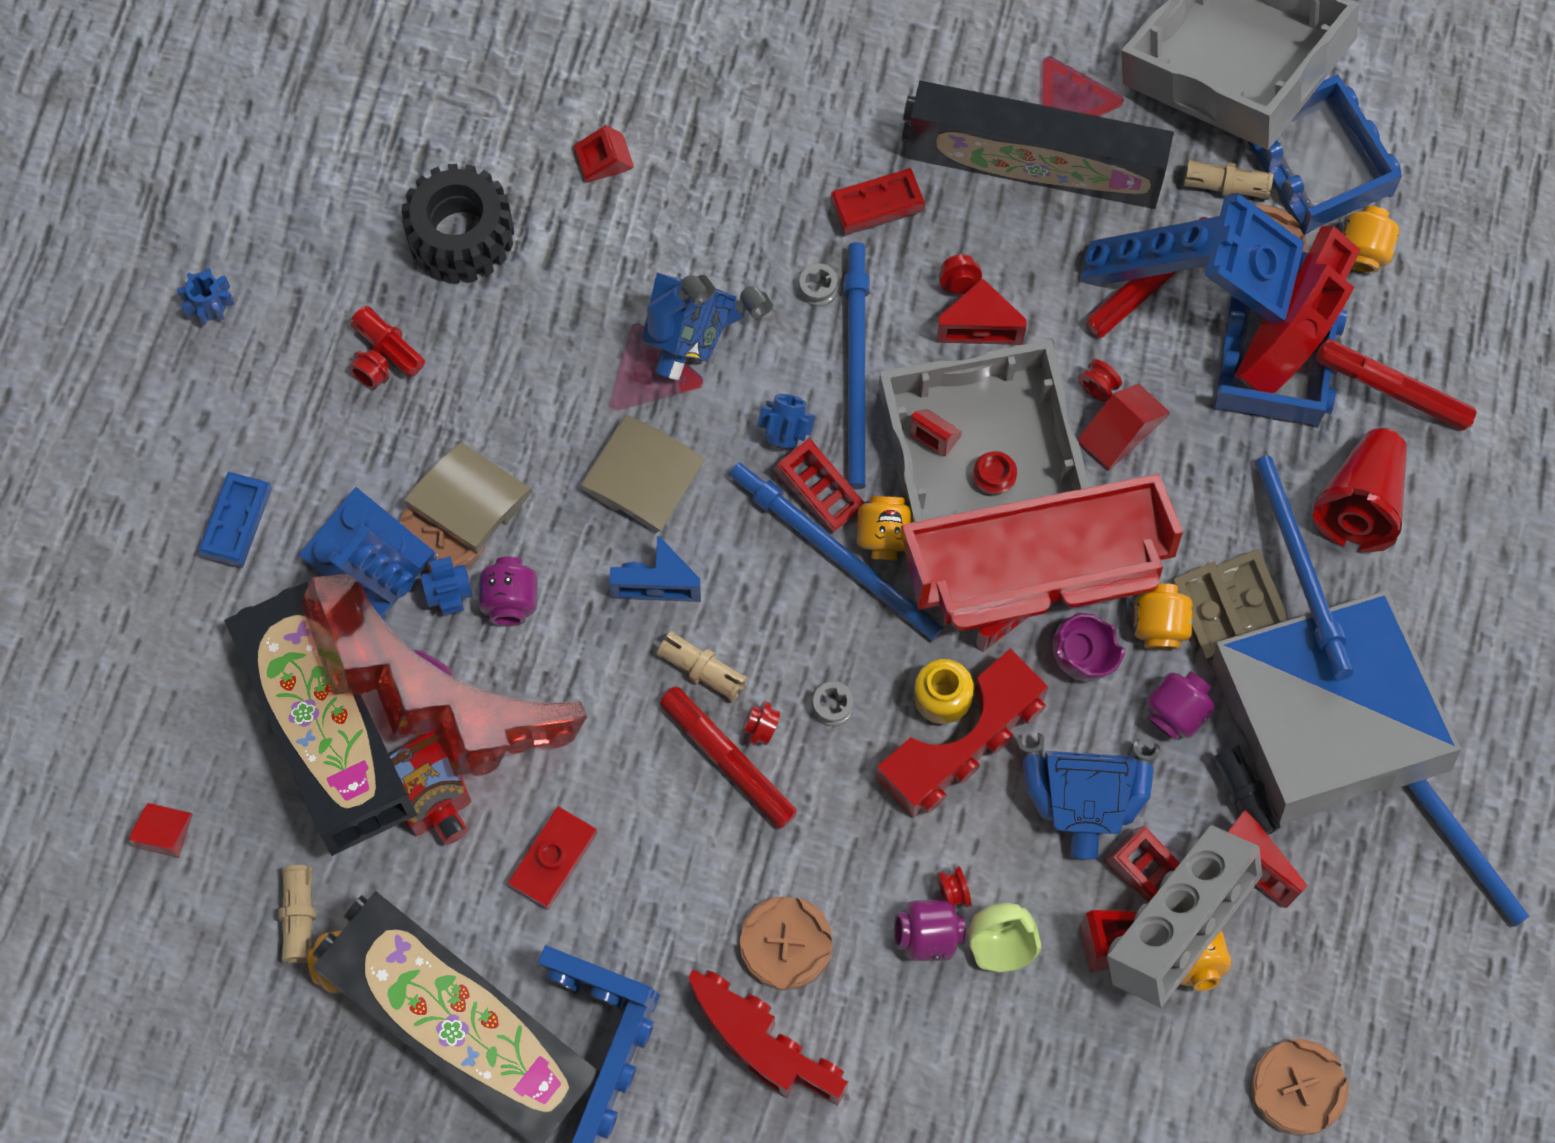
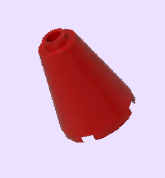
M1389 428L1368 431L1316 498L1312 515L1313 522L1319 531L1334 543L1344 547L1346 541L1361 545L1359 551L1368 553L1384 551L1396 543L1402 530L1407 444L1396 431Z

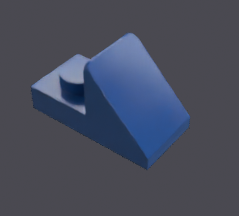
M657 536L655 568H648L647 565L637 562L624 563L621 567H610L609 586L612 599L701 602L700 578L660 536Z

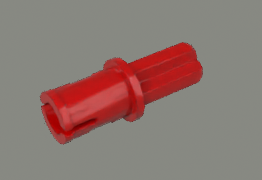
M364 306L353 315V321L350 322L351 327L370 342L374 347V351L382 356H387L408 377L416 376L424 368L425 360L402 339V331L398 327H391L373 308Z

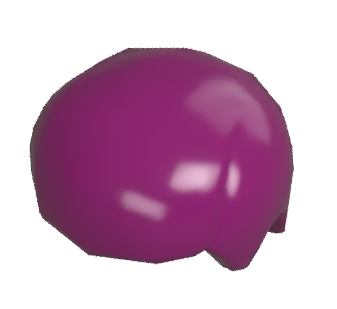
M1077 613L1059 624L1052 641V651L1058 667L1074 680L1097 681L1118 670L1125 656V648L1118 644L1116 638V627L1102 621L1101 618L1094 614Z

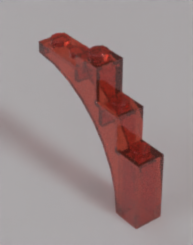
M348 574L311 578L301 606L333 695L345 693L361 695L377 689L393 735L408 733L424 735L437 729L454 776L471 773L474 776H482L497 770L506 752L518 754L530 748L548 745L558 748L568 745L575 740L587 718L582 702L541 703L517 700L473 687L444 673L408 647L389 629L371 605L359 581Z

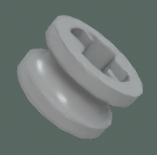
M817 263L806 267L801 273L799 279L800 292L805 302L812 306L821 307L827 306L834 301L838 294V279L833 268L826 264ZM820 278L826 280V287H820L818 292L812 291L811 282L817 283Z
M834 681L823 683L818 687L813 697V712L818 721L832 727L840 726L847 722L853 713L854 698L851 690L846 685ZM832 694L836 695L838 702H845L846 706L840 705L839 713L833 714L830 713L829 707L821 706V701L827 703V696Z

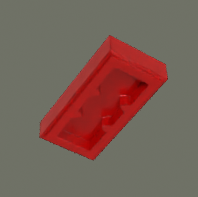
M911 168L831 192V202L844 235L925 211V201Z
M557 806L509 880V887L549 910L598 834L597 829Z

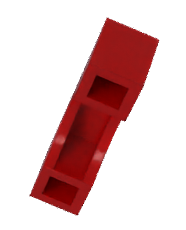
M1010 648L977 677L975 694L980 705L981 717L975 728L964 738L943 745L928 744L910 737L877 766V782L912 818L922 810L927 814L931 813L947 797V794L944 792L945 789L955 780H958L960 784L967 781L979 769L980 764L978 760L989 750L993 754L999 752L1014 736L1010 731L1022 720L1029 724L1046 708V704L1043 701L1045 700L1048 686Z

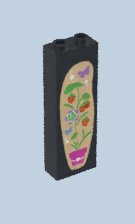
M919 80L916 96L908 95L903 115L905 123L901 141L908 143L907 159L1156 210L1167 169L1174 131Z
M308 582L296 587L286 588L277 596L255 606L245 607L237 614L225 619L224 622L299 790L331 856L417 816L414 806Z
M377 891L369 899L361 895L343 916L349 921V924L339 936L336 937L330 932L313 952L312 955L318 959L313 966V970L526 1143H545L600 1072Z

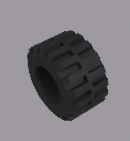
M457 163L448 164V170L440 171L439 167L431 169V176L429 178L421 175L415 181L417 189L409 188L405 195L407 203L402 204V223L413 258L418 260L419 267L425 272L431 269L434 278L442 280L445 275L449 276L450 283H460V277H468L469 282L477 281V274L481 272L487 277L494 272V263L499 265L504 263L506 260L505 251H511L513 246L512 235H514V225L508 197L504 194L503 186L498 180L493 182L492 175L485 170L477 174L476 167L466 164L464 170L458 169ZM454 213H471L481 218L473 229L459 235L444 234L436 229L444 218Z

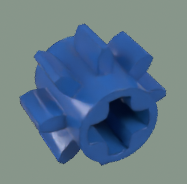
M206 268L204 272L194 275L188 273L186 286L177 288L180 299L184 301L181 308L185 316L190 317L196 313L202 325H206L208 320L217 318L224 320L223 313L226 305H234V299L231 293L227 291L230 288L227 277L224 275L216 280L210 268Z
M790 394L775 395L773 402L767 401L766 406H761L757 426L766 428V440L771 444L791 448L796 447L799 440L805 441L806 435H811L815 415L806 413L807 403L802 398Z
M451 556L430 561L432 571L421 575L428 607L440 605L443 615L463 611L462 599L473 597L465 564L454 567Z

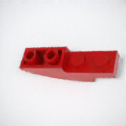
M1321 226L1296 276L1286 321L1271 323L1263 318L1235 375L1251 390L1273 394L1277 392L1315 351L1349 299L1354 287L1346 281V278L1360 249L1334 226Z
M694 969L688 976L689 986L701 1012L725 1047L745 1068L786 1098H788L798 1082L833 1104L839 1105L848 1089V1081L842 1078L844 1071L823 1058H819L817 1063L800 1054L803 1047L785 1035L778 1034L776 1039L769 1036L775 1027V1016L769 1013L772 1009L771 1006L752 994H747L745 998H742L728 990L731 986L730 982L713 971L706 970L704 975Z

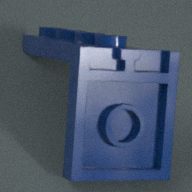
M1237 193L1224 197L1220 216L1090 241L1080 279L1087 284L1098 286L1207 266L1204 276L1269 322L1276 323L1286 321L1305 242Z
M357 487L352 490L299 554L301 558L381 624L387 618L385 614L400 597L407 594L416 583V577L430 560H435L439 555Z
M545 945L538 963L549 970L546 978L576 992L579 991L581 984L593 988L590 993L591 996L619 1009H622L625 1001L628 1002L572 1143H599L601 1137L608 1140L613 1131L618 1112L612 1110L618 1093L626 1094L631 1086L637 1067L630 1063L637 1046L644 1049L648 1043L655 1023L648 1018L651 1012L654 1013L660 994L648 985Z

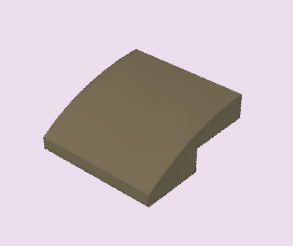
M626 414L579 487L612 510L617 511L621 509L653 532L658 533L664 527L704 463L705 458L662 431Z
M460 442L431 468L404 500L407 507L478 554L501 523L504 525L508 524L532 493V489Z
M1259 548L1217 565L1214 561L1173 578L1175 584L1178 585V592L1189 596L1192 600V626L1207 661L1213 660L1217 642L1289 620Z

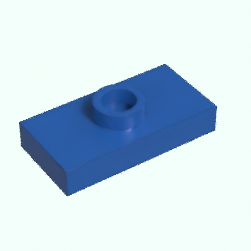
M227 472L198 550L201 557L241 568L244 567L272 491L270 482Z

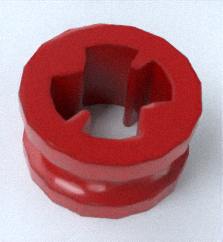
M1098 359L1091 360L1088 364L1089 371H1082L1078 376V381L1082 388L1089 395L1102 402H1107L1112 396L1111 390H1118L1122 386V379L1110 365Z
M954 867L951 874H944L943 871L937 872V882L942 899L951 903L954 908L960 904L964 905L965 908L971 907V896L961 867Z

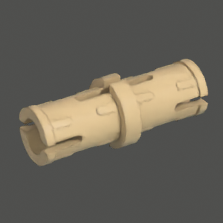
M1188 159L1184 187L1189 186L1220 191L1221 196L1239 193L1240 195L1268 200L1270 197L1269 191L1272 188L1273 172L1267 173L1236 168V163L1230 162L1223 166Z
M670 631L667 634L666 639H668V642L662 641L657 651L658 657L664 658L690 674L689 680L699 684L703 682L729 698L730 701L735 702L739 697L737 692L742 693L748 682L746 675L740 674L717 660L716 653L710 649L703 651L678 636L674 631Z
M291 865L282 868L283 907L278 910V919L283 922L282 961L293 964L308 963V952L312 948V921L316 919V908L312 907L313 868L306 865Z

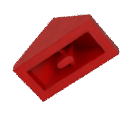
M982 279L939 316L937 343L1023 345L1027 319L986 280Z
M1138 383L1113 393L1077 441L1094 459L1109 471L1170 415V412Z
M1091 910L1085 913L1079 929L1090 972L1110 969L1109 962L1107 961L1109 948L1113 941L1119 936L1123 937L1134 923L1137 912Z

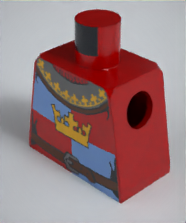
M438 725L390 755V758L417 813V816L404 821L406 826L416 836H420L434 827L444 844L449 845L461 839L469 831L458 812L467 807L472 801L443 731Z

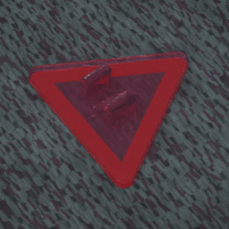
M1052 56L1044 58L1042 105L1095 116H1102L1123 105L1124 97L1121 94Z
M635 323L631 326L611 400V407L615 411H620L698 389L703 386V378L686 363L679 380L656 373L655 369L662 349L645 343L642 338L644 327L639 323Z

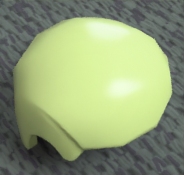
M990 904L974 914L967 929L968 944L973 952L976 964L984 970L998 973L1016 971L1032 963L1041 951L1037 924L1026 908H1021L1018 904Z

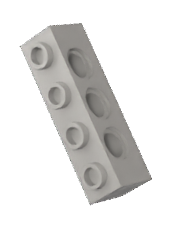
M1213 825L1208 827L1200 839L1193 840L1186 851L1185 858L1175 871H1170L1165 875L1159 891L1149 904L1145 903L1139 908L1135 915L1134 923L1123 937H1117L1111 944L1107 954V961L1109 962L1112 984L1162 1008L1263 876L1259 846Z

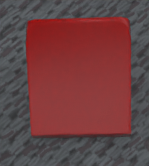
M608 125L603 126L573 145L584 180L588 183L634 168L623 134Z
M928 409L915 411L911 416L910 436L942 457L947 456L962 435L961 430Z
M147 803L132 829L128 841L135 848L179 858L193 814Z

